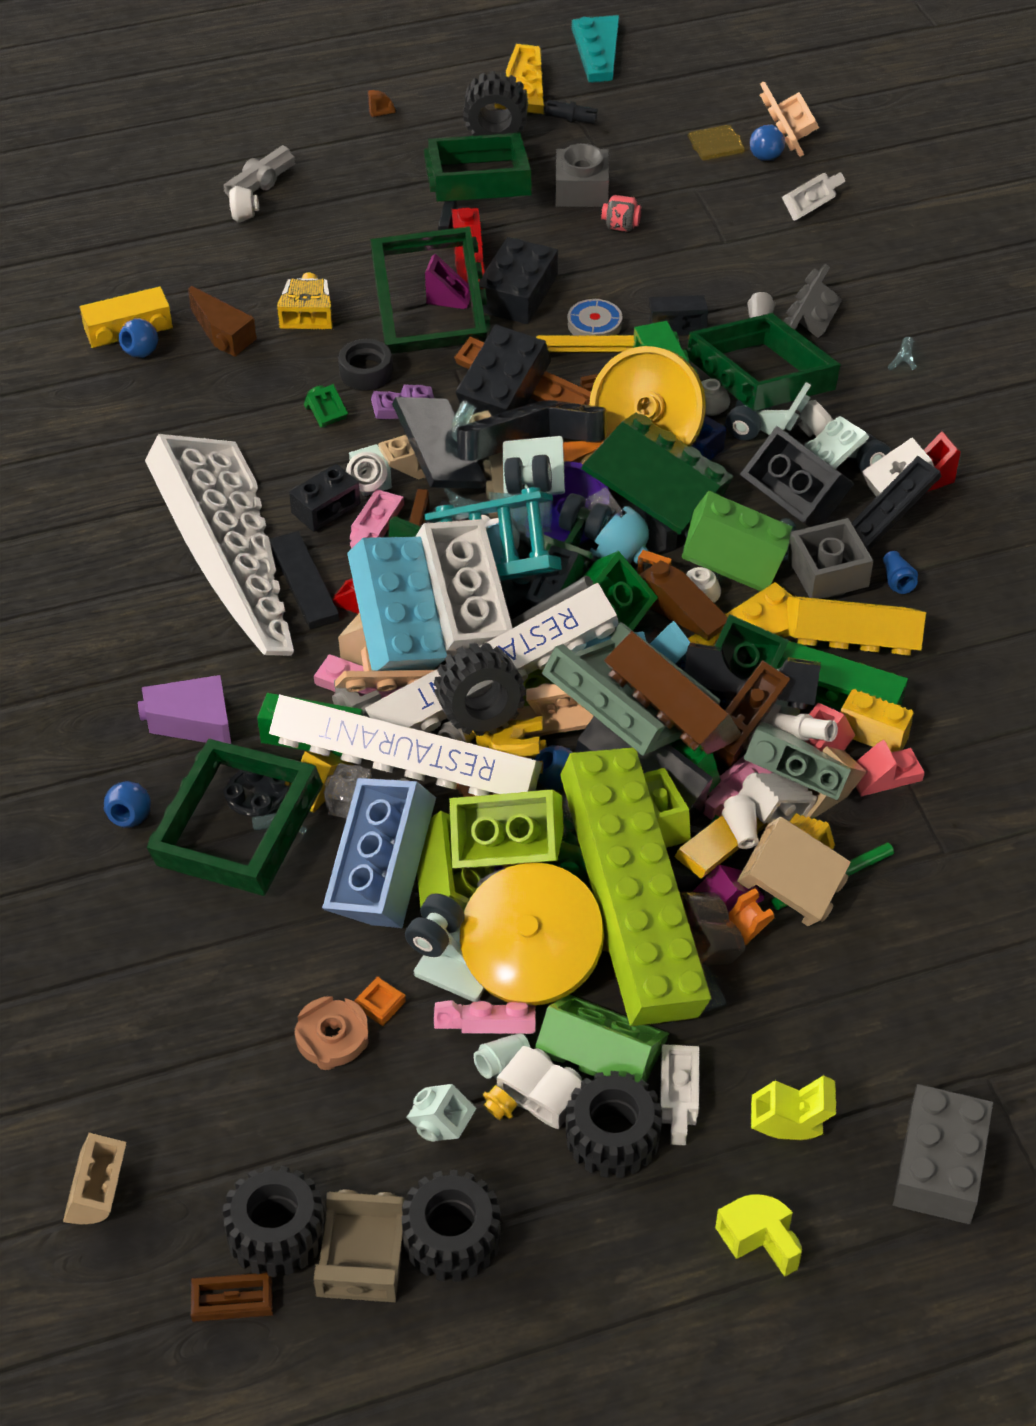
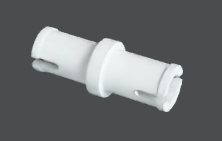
M775 713L771 719L772 726L791 733L803 741L812 738L832 742L838 732L835 721L815 719L810 714L803 713L794 716Z

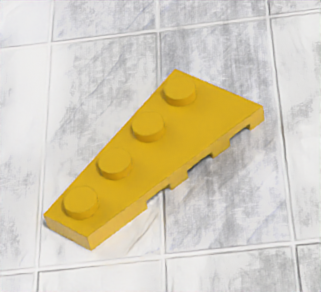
M516 44L505 71L506 76L510 77L513 75L516 77V82H522L523 89H526L528 94L527 112L544 114L540 47ZM495 104V108L507 109L501 104Z
M774 582L725 615L728 617L731 614L773 634L781 635L782 638L789 637L787 598L792 595ZM695 633L688 640L691 643L715 646L720 633L710 640Z

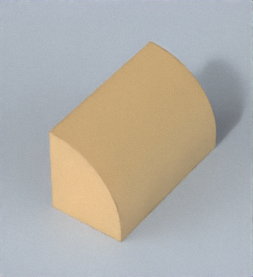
M93 1133L88 1134L79 1155L63 1222L93 1224L103 1221L108 1217L111 1211L126 1142Z

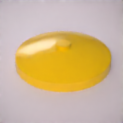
M635 347L616 355L598 374L590 396V405L606 408L607 437L623 420L637 412L650 418L652 423L661 429L673 433L679 441L687 446H691L699 435L705 418V393L698 374L684 358L670 350L659 347Z
M546 863L518 864L492 875L470 898L464 910V920L460 926V945L463 958L478 983L486 991L509 1003H527L528 1006L543 1005L557 1001L579 988L595 969L604 943L602 914L589 888L571 872Z

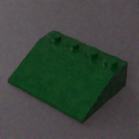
M637 412L623 420L581 467L582 470L679 535L690 527L694 509L707 492L711 491L723 497L734 477L722 465L711 462L702 456L699 450L687 446L676 439L673 433L661 429L652 423L650 418Z

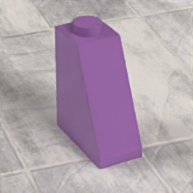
M220 675L142 687L144 701H138L140 720H147L149 733L205 743L208 739H213L231 744Z

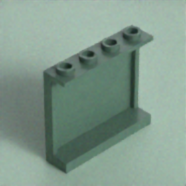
M622 622L618 623L611 639L575 653L564 644L555 646L542 674L644 756L680 739L679 737L683 734L675 726L671 730L665 727L655 717L658 713L657 710L651 705L645 709L631 696L634 690L627 684L621 688L608 676L611 670L604 662L605 658L632 631ZM647 643L652 649H654L659 655H661L666 661H668L673 667H675L680 673H682L687 679H689L694 685H696L701 691H703L708 697H710L715 703L719 705L721 701L719 698H717L714 694L708 691L700 683L694 680L691 676H689L681 668H679L667 657L661 654L653 646Z

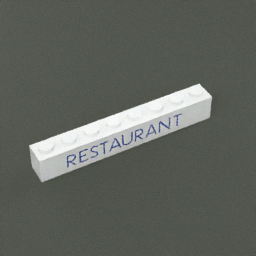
M596 583L486 643L491 644L493 649L496 646L501 648L512 660L525 681L531 672L537 669L544 670L555 646L564 644L574 653L584 649L586 643L594 638L603 639L612 634L618 625V618L599 583ZM438 669L366 707L365 709L369 717L427 733L438 728L441 725V721L447 718L434 691L437 689L434 685V679L440 676L437 672ZM482 681L474 685L469 690L466 698H475L483 695L490 689L493 681Z
M279 695L269 732L271 735L280 737L279 744L298 748L299 742L310 744V752L329 756L331 750L342 753L341 760L361 764L362 758L374 761L372 768L392 773L393 767L405 769V777L424 781L425 775L438 778L436 785L455 790L458 783L470 786L468 793L478 796L489 795L490 792L505 794L535 791L542 767V762L283 695Z

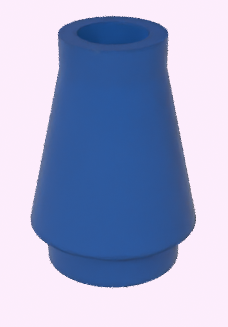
M890 551L885 554L883 563L889 587L900 594L911 592L918 582L917 571L901 557L899 552Z

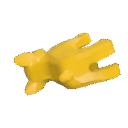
M537 716L530 720L508 721L510 725L506 728L502 726L496 728L497 733L490 735L489 731H485L483 736H476L478 746L528 759L536 758L537 754L547 747L546 740H540V737L525 738V733L544 729L543 716ZM539 761L542 762L540 774L543 773V761Z

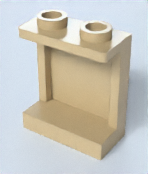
M779 817L767 825L737 882L748 889L758 885L804 915L802 923L810 926L818 921L823 922L833 908V904L830 901L835 892L838 893L848 879V875L845 872L851 862L785 818Z

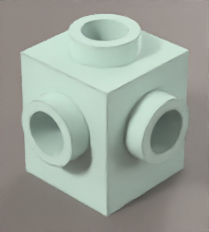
M453 1084L425 1087L414 1098V1106L407 1118L417 1127L418 1134L426 1140L459 1139L476 1107Z

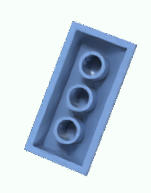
M358 778L322 908L370 925L402 928L436 797L417 781Z

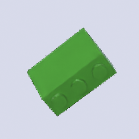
M708 491L694 509L682 558L758 591H762L771 585L786 554L792 526Z
M569 994L548 1006L535 1048L545 1051L551 1060L557 1062H565L567 1060L579 1065L578 1069L586 1074L595 1076V1074L603 1072L605 1076H610L611 1071H619V1076L625 1077L627 1073L635 1075L634 1081L638 1083L640 1080L645 1082L648 1080L662 1051V1044L665 1045L669 1033L647 1024L630 1027L628 1017Z

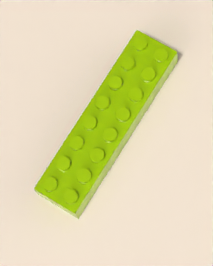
M634 748L570 753L560 776L593 895L602 914L604 934L630 1027L699 1018L711 997L637 750Z

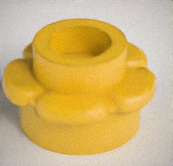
M496 1085L489 1093H483L484 1098L487 1100L483 1106L489 1113L499 1120L504 1115L507 1118L513 1117L512 1112L518 1104L509 1094Z

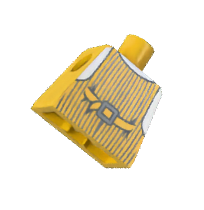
M305 273L302 279L287 280L277 305L280 329H332L327 280L318 279L314 273Z

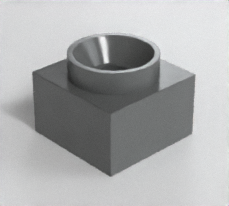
M583 143L571 145L566 149H556V207H603L604 203L608 204V149H599L594 145Z
M848 518L790 533L787 558L809 598L832 599L840 597L849 591L869 587L873 559Z

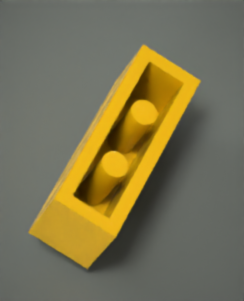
M161 287L80 306L84 330L92 348L118 342L122 327L132 319L147 320L156 328L157 332L173 328L170 308Z

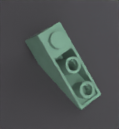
M763 721L756 728L744 756L746 761L835 800L839 799L851 772V768L802 739Z

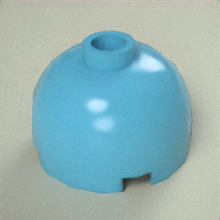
M626 506L623 510L627 513L622 518L616 514L607 523L594 541L599 545L597 550L591 548L590 552L599 558H603L619 551L629 563L634 561L638 564V557L642 550L648 551L645 545L649 539V530L645 520L630 506Z

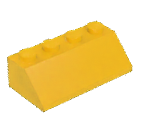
M788 596L789 636L798 638L797 644L817 646V640L829 641V647L848 649L849 643L861 644L860 650L879 652L880 646L891 647V653L911 655V650L922 649L926 612L906 607Z

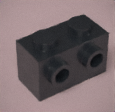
M334 464L328 469L321 471L318 475L289 491L291 513L313 532L361 504L359 482L338 464Z

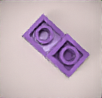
M404 384L401 393L373 391L371 401L376 419H398L392 405L395 397L434 398L431 387Z

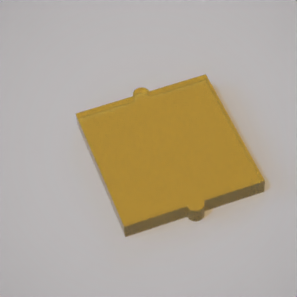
M730 124L688 132L693 149L697 150L702 160L743 153L745 151L743 144L739 140L740 136L736 135Z

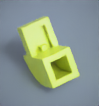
M822 1076L801 1090L794 1089L778 1081H773L751 1096V1129L778 1139L806 1140L822 1135L823 1122L836 1115L835 1080Z
M748 1195L718 1209L715 1228L736 1259L763 1245L784 1277L798 1270L802 1247L794 1232L789 1230L792 1212L785 1204L766 1195Z

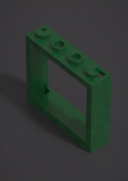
M520 133L428 139L429 148H424L426 172L428 174L430 192H435L437 202L532 195L531 168ZM505 160H511L513 168L448 173H443L441 165Z
M470 227L370 239L384 343L390 348L391 354L464 345L470 336L482 342L486 341V333L491 331L489 315H484L483 306L487 305L485 288L480 289L478 279H483L481 262L475 261L474 253L479 252L478 241L476 237H472ZM462 246L475 328L396 338L384 256Z
M773 313L690 332L688 348L686 350L688 358L692 363L712 379L718 380L723 388L753 411L794 401L806 382L811 385L805 394L807 396L836 390L841 365ZM765 344L799 370V372L758 382L723 353Z
M208 739L203 749L198 752L188 776L182 780L172 804L167 806L159 827L150 836L147 849L155 864L159 867L265 896L323 787L318 770L315 765ZM220 764L292 783L248 866L175 846Z

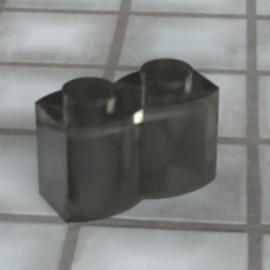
M683 892L680 897L701 965L732 964L745 950V943L738 927L729 921L728 910L723 900L714 892Z

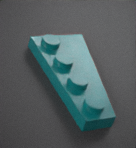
M619 15L594 18L582 17L572 20V31L589 83L613 80Z

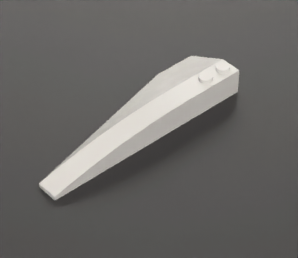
M158 434L145 462L198 565L234 619L264 655L291 656L294 650L288 623L283 621L282 615L285 609L283 602H279L278 598L280 586L279 582L274 579L276 568L269 537L264 534L266 527L265 518L260 516L259 510L262 505L260 498L256 497L257 482L236 442Z

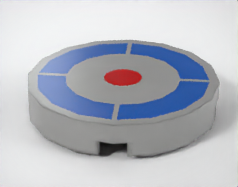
M586 299L577 302L570 308L567 314L568 329L573 335H617L621 330L622 312L615 304L606 300Z

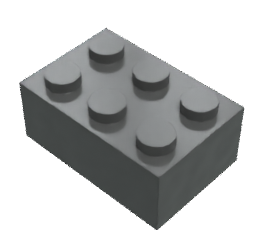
M917 1084L909 1115L893 1206L966 1224L971 1223L978 1202L993 1102Z

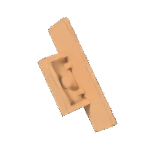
M760 83L764 91L760 96L774 122L778 121L776 125L783 136L788 135L785 137V142L790 151L795 149L799 157L803 156L804 153L797 140L809 135L818 129L819 126L800 92L777 105L766 83Z
M365 646L361 650L364 671H344L335 680L336 688H346L348 692H358L366 688H377L378 691L382 692L392 691L397 687H405L434 670L372 671L367 646Z
M545 683L535 688L526 689V701L529 706L518 708V717L516 719L511 718L509 721L530 720L537 716H543L544 729L525 733V738L585 729L594 715L557 685Z

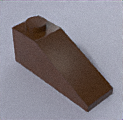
M193 286L188 288L191 311L212 344L219 350L235 357L257 339L254 317Z
M660 560L639 574L658 597L650 607L651 610L707 640H710L722 631L728 617L683 571Z
M762 660L725 710L736 724L742 736L737 741L712 752L716 760L728 768L734 764L752 739L756 728L764 721L789 683V677Z

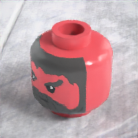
M613 195L608 204H603L601 218L606 220L608 229L631 232L634 226H639L641 205H637L635 198Z

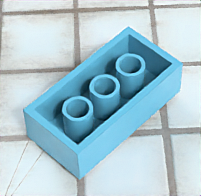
M421 537L362 538L347 554L372 671L433 670L445 660L447 653Z

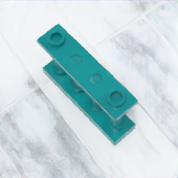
M539 487L522 489V495L454 508V505H442L436 507V512L425 514L426 521L437 523L451 522L464 518L479 520L482 519L481 515L498 512L503 558L500 559V564L495 565L500 581L562 570L560 557L549 555L548 551L545 550L539 503L553 501V495L542 492ZM526 506L532 552L529 553L530 558L519 560V556L515 554L510 509Z

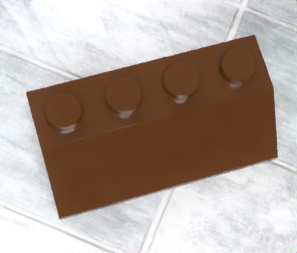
M633 631L605 658L604 662L611 670L608 676L621 688L627 684L634 690L631 696L645 709L651 705L657 710L658 713L655 717L665 727L671 730L675 726L683 734L679 738L693 751L699 747L708 755L737 741L742 736L736 724L724 709Z

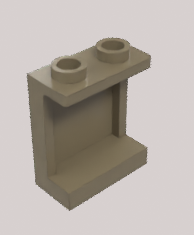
M352 1190L327 1192V1214L319 1265L316 1264L314 1273L317 1297L396 1302L403 1245L401 1221L402 1206L405 1201L403 1197H397L395 1194L381 1192L376 1195L358 1194Z

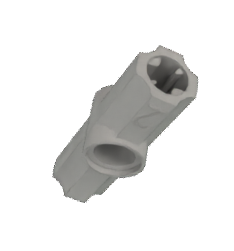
M282 145L261 160L249 159L245 163L242 172L224 184V192L230 199V190L235 186L250 189L252 192L259 188L263 190L270 189L275 184L277 176L295 164L294 156L289 148Z

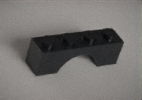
M689 643L684 672L708 691L709 689L722 691L721 696L734 699L749 678L740 675L732 669L725 658L723 647ZM788 657L778 671L789 677L790 681L778 700L788 701L787 706L798 709H807L808 704L815 705L821 662Z

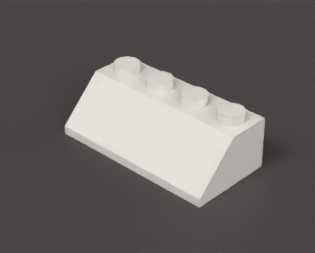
M484 520L423 523L415 537H421L447 656L449 654L452 656L457 654L456 649L461 646L464 649H468L471 643H477L478 646H481L483 643L512 629Z

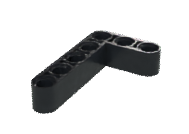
M543 400L456 428L458 459L474 461L503 452L504 441L561 436L562 438L587 442L605 440L607 438L606 408L556 400Z

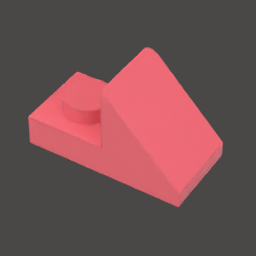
M882 740L856 761L867 771L856 785V788L862 797L923 781L925 772L911 748L891 753L886 742Z

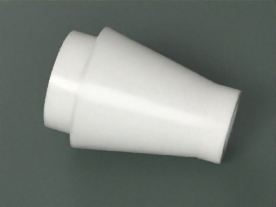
M736 795L728 798L723 804L722 815L735 836L739 848L748 849L756 846L759 842L757 836L756 804L747 795Z

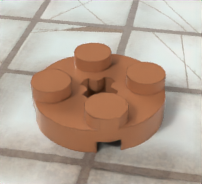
M333 996L322 997L307 1004L298 1016V1023L295 1028L297 1047L307 1060L316 1063L320 1069L331 1070L336 1066L349 1063L357 1058L368 1046L367 1017L363 1009L352 1000L344 998V1002L333 1000ZM330 1026L332 1029H337L339 1027L340 1030L338 1035L329 1037L325 1036V1028Z

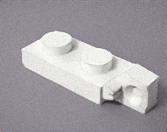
M841 172L828 178L826 173H822L784 195L782 199L793 221L836 197L834 188L844 183L845 179Z
M662 1044L660 1103L662 1123L671 1124V1145H686L687 1125H696V1117H698L699 1046Z

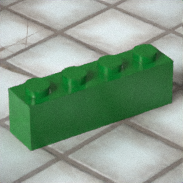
M791 641L788 642L776 668H781L788 657L821 662L815 702L838 710L842 709L853 689H856L857 692L862 691L870 696H875L876 699L881 698L882 701L887 700L888 703L901 706L908 678Z

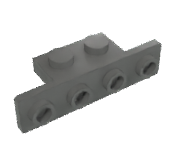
M827 264L821 269H813L805 279L807 285L805 284L797 293L796 298L798 301H795L786 312L789 317L783 320L794 330L798 323H800L817 338L826 331L842 301L833 290L822 283L830 268Z

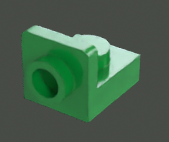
M333 384L326 387L323 385L316 386L307 393L304 406L306 410H312L320 428L347 418L348 412Z

